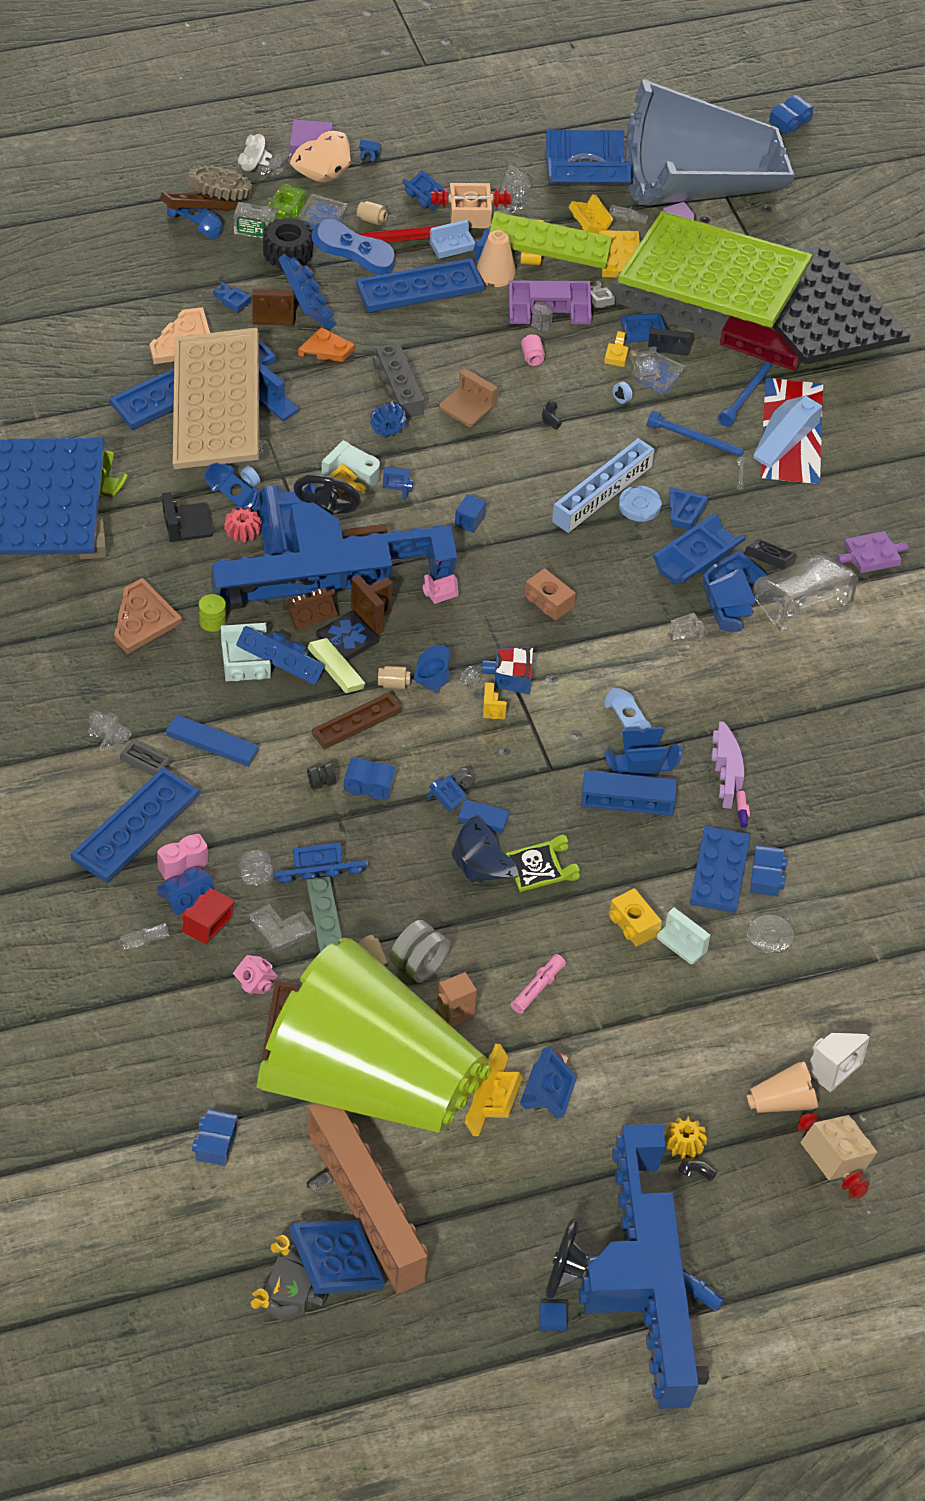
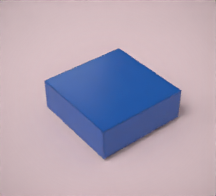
M540 1303V1330L566 1331V1303Z

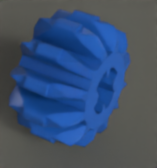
M392 401L388 405L382 403L381 407L375 406V411L371 412L370 424L377 435L382 434L386 438L391 434L394 437V433H401V428L406 427V415L399 404L394 405Z

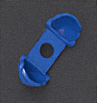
M167 207V216L182 215L198 224V231L203 232L204 236H209L210 239H215L222 233L221 219L215 213L205 208H179L178 210H173ZM191 210H198L200 214L193 216L189 212Z
M216 462L207 467L204 477L211 490L214 492L220 490L238 505L237 511L240 507L243 510L250 508L252 512L259 509L261 501L258 488L254 486L251 489L235 476L232 466ZM240 485L241 492L233 496L231 494L232 487Z

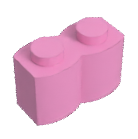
M200 834L189 835L179 843L167 844L157 851L158 870L163 878L166 880L177 877L190 867L197 866L203 868L207 865V844Z

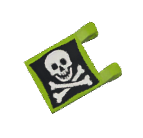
M559 835L551 841L505 853L517 867L518 878L514 879L519 892L564 880L575 881L580 878L578 865L571 864L561 870L554 852H562L568 849L566 835Z

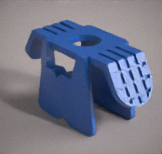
M714 564L703 575L702 586L706 593V598L720 630L739 632L743 629V623L732 618L753 615L751 605L755 604V598L743 569H738L710 582L720 567Z
M651 727L644 730L636 728L622 731L625 754L615 755L608 748L605 750V756L614 773L655 776L659 772L671 771L680 762L682 748L678 744H672L669 748L658 747L664 732L663 727Z

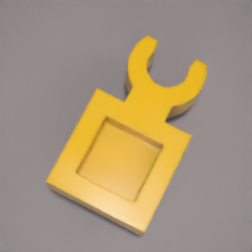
M343 463L329 475L348 483L363 494L366 493L365 486L361 483H356L358 476ZM335 487V488H336L338 491H340L342 494L345 493V491H343V490H341V489Z

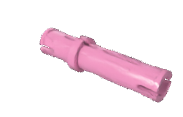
M554 954L544 967H540L537 970V975L511 1002V1007L515 1012L522 1014L547 984H552L555 980V975L566 964L563 957Z

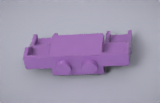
M509 281L510 324H530V313H570L571 324H591L590 281Z

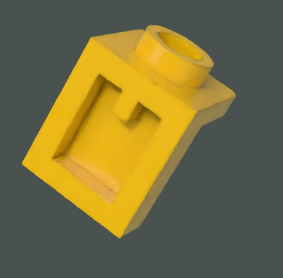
M485 683L483 718L505 719L507 702L498 701V693L494 692V683Z

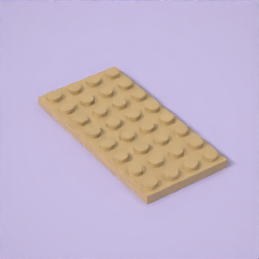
M258 328L175 337L174 469L209 466L216 462L226 464L259 460Z

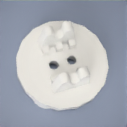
M261 134L249 135L246 140L247 146L244 153H241L238 158V164L246 172L253 170L258 163L268 166L269 162L265 158H272V155L264 150V136Z

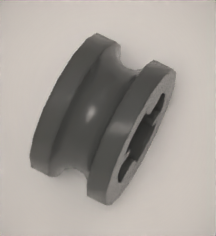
M467 768L458 769L451 776L462 790L469 788L474 782V778L470 775V771Z

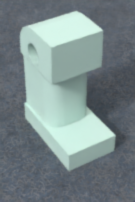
M344 440L322 460V475L329 476L343 463L358 476L356 483L363 484L366 490L370 491L379 481V460Z

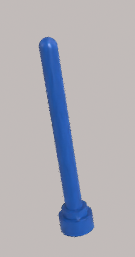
M770 362L763 364L731 407L721 411L718 415V421L721 425L730 427L736 421V412L771 369L772 365Z
M652 411L649 415L647 426L650 428L660 429L662 427L736 456L743 455V449L667 421L661 416V413Z

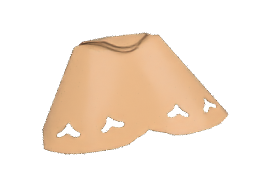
M328 131L321 134L317 140L302 144L293 154L290 164L298 172L318 182L338 179L351 164L350 147L346 134L338 131ZM299 155H301V161L296 162ZM341 166V170L335 173V168Z

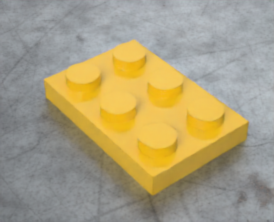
M599 230V234L612 237L606 268H601L602 277L617 278L640 244L639 231Z

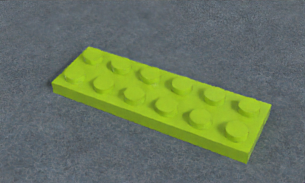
M494 212L489 234L496 230L505 232L509 237L511 249L602 269L606 268L611 236Z

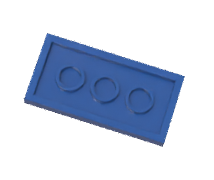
M283 254L278 260L304 314L329 329L336 325L332 317L334 314L326 305L327 300L319 290L320 285L313 278V271L308 266H302L294 257L290 258Z
M710 826L704 827L690 905L736 913L751 834Z

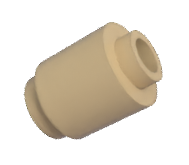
M366 201L359 204L357 217L361 218L362 221L381 225L387 220L388 211H386V207Z
M385 666L384 668H379L378 686H383V688L405 689L406 685H410L411 672L406 671V667Z

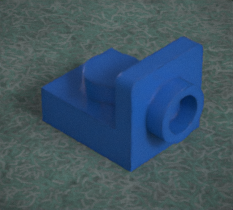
M449 775L444 780L438 778L429 786L431 791L426 795L428 798L434 795L448 812L467 797L465 792Z

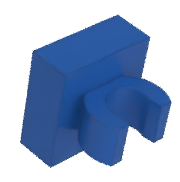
M361 139L359 145L361 160L364 161L366 155H371V163H375L376 156L380 157L382 148L380 143Z

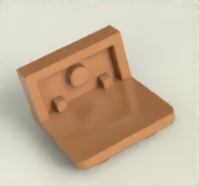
M464 368L459 372L458 388L440 403L439 409L466 426L472 427L496 406L498 387Z

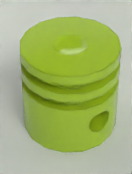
M216 594L205 595L199 601V624L206 631L215 632L221 630V626H224L226 623L225 600Z

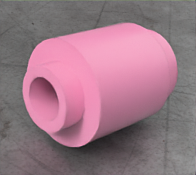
M527 335L523 338L521 346L526 362L531 366L540 365L545 357L541 338L537 335Z

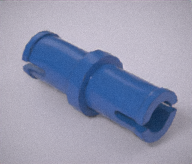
M683 1268L685 1289L691 1293L693 1299L696 1300L698 1298L716 1312L725 1299L707 1287V1283L704 1280L699 1281Z

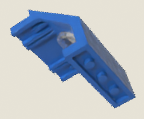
M546 130L545 155L549 185L627 186L631 182V162H625L624 130Z

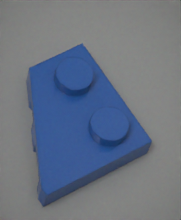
M670 487L671 525L690 530L708 505V497Z

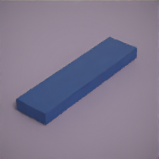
M266 485L260 492L261 503L258 509L265 554L272 556L281 555L284 550L273 487Z
M180 715L175 716L166 730V735L248 767L259 751V746Z

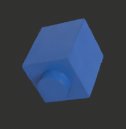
M467 494L456 509L455 526L474 533L485 518L486 501Z

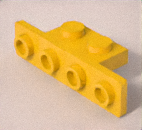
M501 1044L494 1045L492 1053H490L488 1058V1066L491 1067V1072L485 1081L482 1080L479 1083V1087L473 1095L470 1109L465 1116V1124L473 1136H479L486 1117L508 1118L523 1080L520 1072H504L509 1058Z

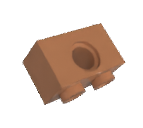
M545 568L526 581V598L555 621L574 608L576 593Z
M466 972L439 983L436 1013L452 1027L471 1020L475 1016L477 990Z

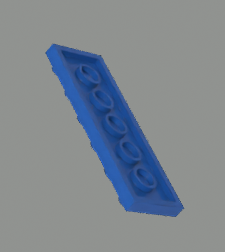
M472 258L356 279V287L367 313L484 291V283Z
M165 768L160 769L71 853V860L105 883H108L199 796V790Z

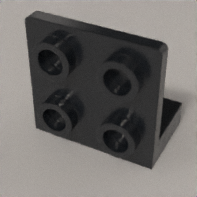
M171 492L162 493L163 515L170 542L213 536L206 503L177 506V501L172 500Z

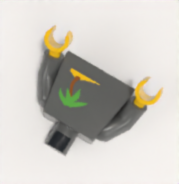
M284 1235L276 1237L281 1247L277 1243L271 1244V1251L274 1253L281 1252L282 1257L278 1256L266 1289H258L252 1293L257 1298L251 1301V1307L257 1309L262 1306L263 1311L278 1320L305 1315L309 1303L323 1307L327 1293L315 1294L300 1256L292 1248H288L290 1245L289 1239Z

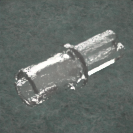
M611 205L609 210L612 217L627 220V223L632 221L644 225L647 224L649 212L634 210L632 207L628 209Z
M165 923L147 929L141 927L140 931L121 936V946L125 950L143 944L149 946L150 942L169 938L168 928Z

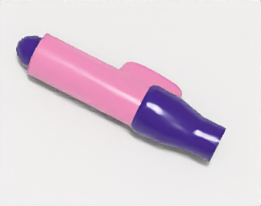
M740 789L736 793L740 826L746 828L748 826L750 810L749 805L746 804V794Z

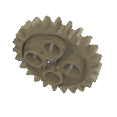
M206 165L203 167L197 166V168L193 167L189 170L187 178L188 185H191V188H195L197 192H203V195L216 196L218 199L224 198L225 200L232 199L236 201V198L242 200V198L246 199L247 196H250L252 188L251 181L247 177H243V174H237V171L231 172L228 168L222 169L220 166L218 168L213 165L209 167Z

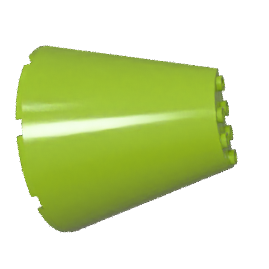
M350 938L338 939L339 945L329 944L318 954L300 977L302 982L300 990L298 992L291 991L267 1042L265 1049L271 1052L269 1058L261 1062L256 1087L264 1091L440 1133L446 1125L449 1126L452 1123L455 1113L464 1108L467 1098L476 1093L479 1083L488 1078L491 1067L488 1066L487 1058L358 942Z

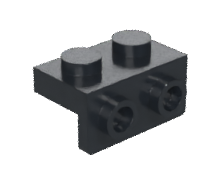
M650 328L647 351L688 356L691 332Z

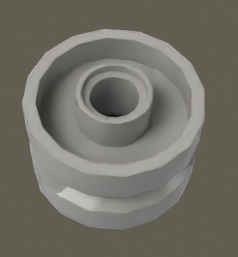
M417 920L409 925L394 943L390 952V961L400 970H406L407 975L414 981L423 982L431 977L444 962L450 949V941L441 933L434 932L433 927L424 920Z

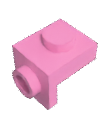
M429 574L424 575V594L426 597H430L434 604L459 596L458 582L454 574L433 581Z

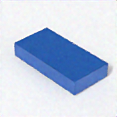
M465 799L458 816V822L466 823L467 820L476 816L491 831L503 834L510 811Z

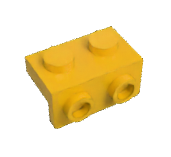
M592 195L588 203L572 201L569 205L574 218L578 220L584 231L599 234V230L607 231L613 221L612 216L597 195Z

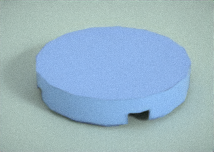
M638 486V488L633 489L629 487L621 493L619 498V509L622 514L628 519L637 522L652 520L661 511L662 501L659 494L646 486Z

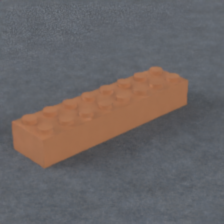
M318 1103L308 1106V1135L355 1220H359L365 1237L395 1292L399 1294L425 1283L426 1271H428L426 1263L427 1258H429L427 1248L423 1243L420 1244L416 1238L417 1232L412 1223L408 1224L402 1204L395 1201L390 1183H385L382 1178L381 1167L377 1162H373L368 1144L361 1141L356 1123H351L348 1118L349 1112Z

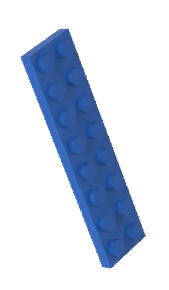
M259 338V362L268 366L276 362L275 355ZM174 368L110 398V405L131 430L174 410Z

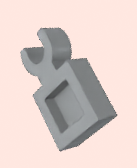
M596 281V286L590 285L591 302L596 308H604L615 304V297L607 287L602 288L601 282Z

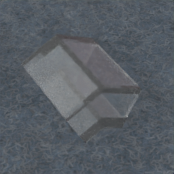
M536 301L532 311L531 328L537 329L539 334L549 332L552 328L553 311L549 304Z

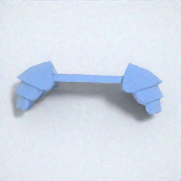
M612 688L608 692L604 700L605 708L613 707L625 727L624 730L651 728V724L646 721L635 703L633 695L620 688ZM625 709H631L635 712V716L626 717L622 712Z

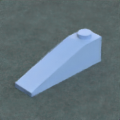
M807 396L786 400L774 411L753 458L771 468L819 424L822 405Z

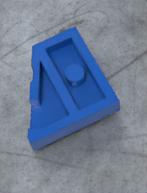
M739 550L717 563L720 567L712 581L717 580L738 569H743L748 584L763 583L767 581L768 575Z

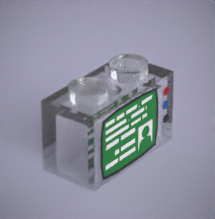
M238 202L234 213V233L263 238L265 226H268L269 222H274L275 219H278V208Z

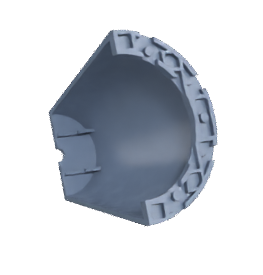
M641 80L634 100L638 104L637 110L631 113L625 152V161L631 162V182L627 186L632 199L638 201L637 204L650 206L778 191L793 182L794 172L777 127L653 82Z

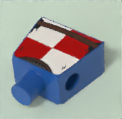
M533 647L498 649L496 661L483 660L482 674L495 675L494 686L496 688L530 694Z

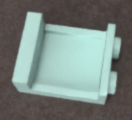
M266 623L221 626L225 681L270 678L271 665L269 660L265 661L236 646L243 627L248 626L266 635Z

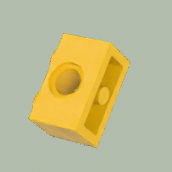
M635 888L611 900L609 916L623 930L627 940H631L637 947L657 937L661 930L662 921Z

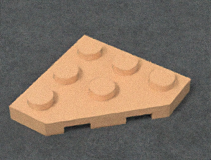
M203 307L182 310L178 314V318L165 327L161 332V336L150 343L153 364L174 362L175 337L210 333Z

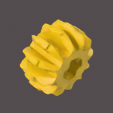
M689 1116L685 1121L678 1117L675 1123L670 1122L664 1134L666 1149L672 1150L673 1156L680 1154L682 1160L687 1155L694 1159L696 1154L701 1155L707 1143L705 1127H699L700 1123L698 1120L690 1122Z

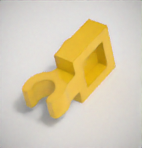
M618 331L615 344H608L604 360L605 364L625 366L629 347L624 346L626 332Z

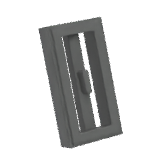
M132 740L120 754V760L152 776L160 769H166L167 766L171 765V758L135 740Z

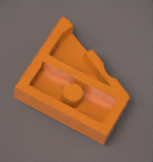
M321 327L298 349V355L304 357L305 353L317 355V359H331L343 362L355 351V344Z

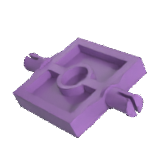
M885 531L845 539L844 546L848 554L837 555L838 564L851 562L858 568L860 573L900 566L901 557L898 552L908 551V543L894 544Z

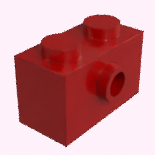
M210 888L204 895L198 897L196 903L191 908H187L182 915V932L207 944L232 918L234 900Z

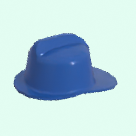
M435 645L428 648L422 653L417 662L414 675L415 682L422 684L426 689L432 690L434 693H439L440 688L450 679L448 668L450 651L446 646Z

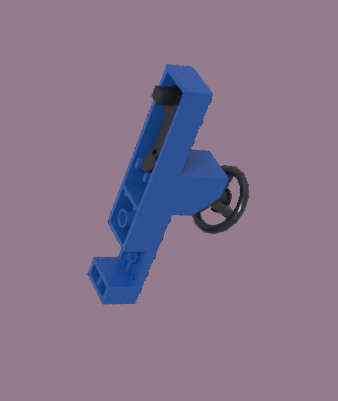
M318 474L305 475L298 478L293 486L295 496L301 501L291 505L289 528L294 552H285L282 555L274 556L265 554L258 558L242 557L233 561L219 560L216 563H212L211 588L212 594L221 596L225 600L226 605L230 604V610L242 609V603L300 596L303 594L308 595L310 592L325 587L327 591L333 589L334 591L351 589L352 578L358 575L368 586H371L373 583L387 577L390 579L391 560L427 556L431 578H444L454 574L457 553L451 526L445 527L443 525H437L429 529L414 528L411 531L405 532L395 530L388 534L372 533L368 536H349L346 539H342L339 519L334 517L333 514H347L357 510L361 504L359 493L353 486L340 479ZM309 483L324 484V486L316 487L315 493L302 490V487ZM333 486L345 491L352 498V503L339 499L340 493Z
M663 1124L622 1125L620 1135H616V1147L612 1149L613 1162H617L618 1170L615 1171L616 1185H620L621 1193H618V1206L623 1208L624 1216H621V1229L626 1231L627 1239L621 1242H611L599 1256H591L588 1263L590 1254L583 1252L574 1242L579 1222L576 1219H571L565 1230L560 1248L557 1249L552 1264L554 1266L546 1288V1296L554 1298L558 1288L580 1278L582 1279V1288H579L578 1298L579 1303L584 1305V1313L643 1311L644 1326H648L649 1334L646 1335L647 1350H651L652 1358L649 1360L650 1374H654L655 1383L652 1386L653 1398L658 1400L659 1409L690 1408L698 1386L707 1385L709 1373L708 1366H696L673 1195L672 1193L642 1194L639 1171H658L666 1148Z

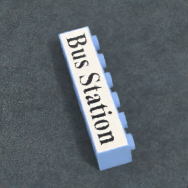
M639 438L557 501L554 504L552 522L568 533L652 467L654 448Z

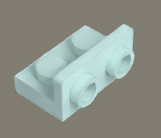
M674 907L668 912L666 926L657 934V939L692 965L708 951L710 934Z

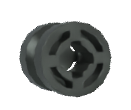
M330 762L323 764L321 769L315 766L307 768V777L312 790L320 789L324 783L327 786L336 784L335 772Z

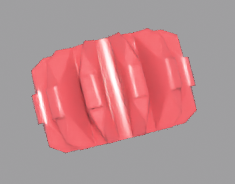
M240 507L238 511L232 509V512L226 515L224 530L229 539L234 538L235 542L242 540L245 544L246 540L253 541L260 533L261 520L257 512H252L250 508L243 510Z

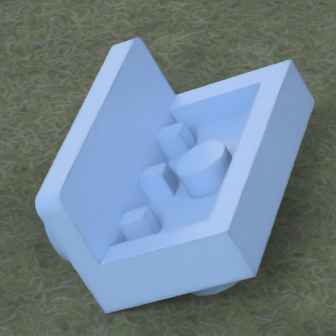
M467 220L430 229V245L439 259L472 251L475 241L469 233V222Z

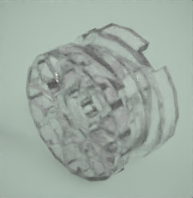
M260 850L249 851L239 858L240 879L242 882L248 885H261L273 877L272 860L267 852Z

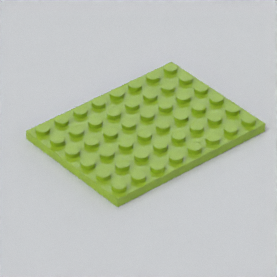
M661 211L619 274L618 282L772 328L810 265L813 254Z

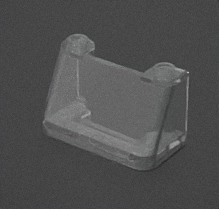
M817 555L812 559L784 570L758 578L754 583L752 593L757 603L780 631L789 627L787 621L793 615L795 618L800 616L802 608L833 597L836 602L841 601L843 605L852 603L858 577L851 569L825 555Z

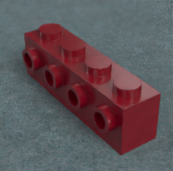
M734 316L729 317L722 329L721 346L795 372L801 363L798 356L773 329Z

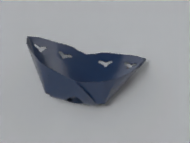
M476 816L467 820L459 832L452 850V856L465 876L471 881L518 878L517 867L508 855L499 851L498 840L489 827ZM475 823L478 828H481V831L475 830ZM486 837H488V842L491 843V846L484 843L486 841ZM500 860H503V863L506 864V866L500 865Z

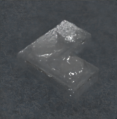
M270 904L249 914V921L273 953L315 933V926L303 911L283 921Z

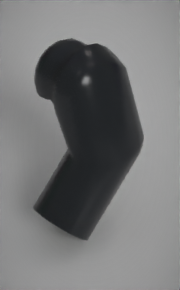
M550 400L543 407L542 418L553 429L557 430L562 422L555 416L558 407L557 403Z
M685 1158L678 1167L679 1172L685 1176H689L693 1170L709 1181H712L717 1174L714 1168L701 1159Z

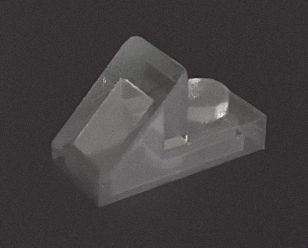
M656 347L629 351L640 382L658 380L661 377V372L655 359Z

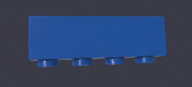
M584 770L581 806L673 816L676 780Z

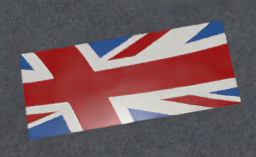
M766 378L763 434L774 411L786 400L807 396L823 407V384ZM822 412L819 424L771 468L761 463V478L820 484Z

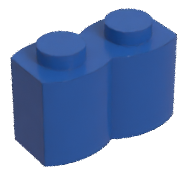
M793 95L784 103L777 105L771 110L769 122L785 134L791 131L794 132L799 125L808 123L812 119L813 106L798 95Z
M351 758L344 777V790L353 795L367 794L377 800L389 799L396 778V768L385 763H372L361 758Z
M756 845L750 893L778 896L779 889L784 890L786 876H782L781 873L782 870L786 871L788 857L783 856L784 849Z
M208 1109L206 1116H201L198 1128L201 1132L199 1137L194 1138L192 1152H196L197 1161L226 1166L238 1127V1115Z

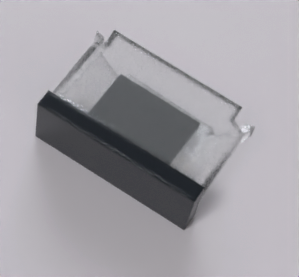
M325 1169L306 1183L307 1188H310L315 1195L316 1193L320 1195L331 1188L332 1182L336 1180Z

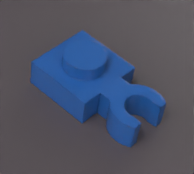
M221 283L220 290L213 289L214 297L222 299L223 305L237 313L251 303V296L236 287L230 290L227 284Z

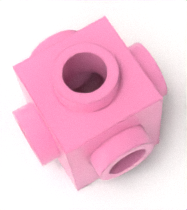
M246 955L233 972L235 977L242 983L241 987L249 994L266 993L271 989L274 980L278 977L272 970V965L259 956Z

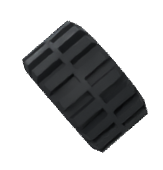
M282 217V219H275L274 222H269L263 232V256H265V260L270 262L272 266L276 265L280 269L282 266L278 259L283 254L290 258L294 257L302 266L309 263L313 256L312 228L309 227L308 223H303V220H296L293 217Z

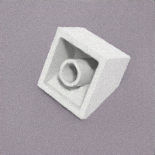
M831 1033L825 1039L820 1038L813 1046L814 1053L809 1062L811 1064L809 1069L810 1076L829 1092L833 1091L863 1064L870 1037L867 1034Z

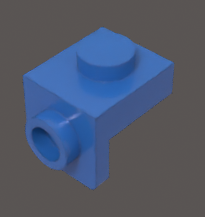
M384 467L383 488L402 490V499H407L408 492H412L413 488L410 470Z

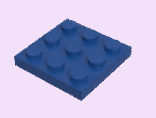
M359 1220L293 1223L289 1228L315 1294L381 1290L386 1284Z

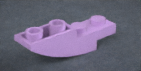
M719 721L718 730L713 731L712 744H716V748L712 749L711 761L715 762V771H720V780H724V784H720L719 798H723L722 808L732 809L734 791L742 790L744 764L734 735L724 722Z

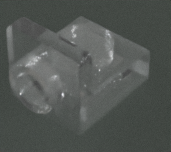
M691 613L671 620L668 635L673 641L679 638H686L692 634L697 643L702 642L705 626L695 613Z

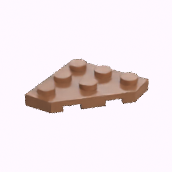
M141 578L124 588L114 641L129 654L181 625L182 617Z

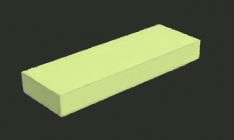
M327 638L309 643L307 647L319 662L325 665L326 671L345 693L363 689L365 682Z

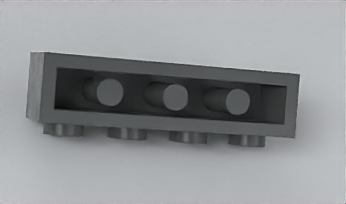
M400 343L376 347L373 365L375 369L378 368L380 382L385 384L386 396L391 398L394 405L399 404L406 418L424 415V398Z

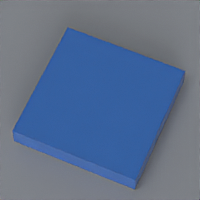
M661 313L620 316V323L623 331L626 332L627 342L648 341L650 328L667 330Z

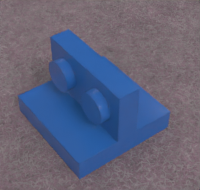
M551 1047L542 1049L538 1063L533 1065L520 1104L524 1109L545 1106L555 1118H560L565 1115L577 1076Z

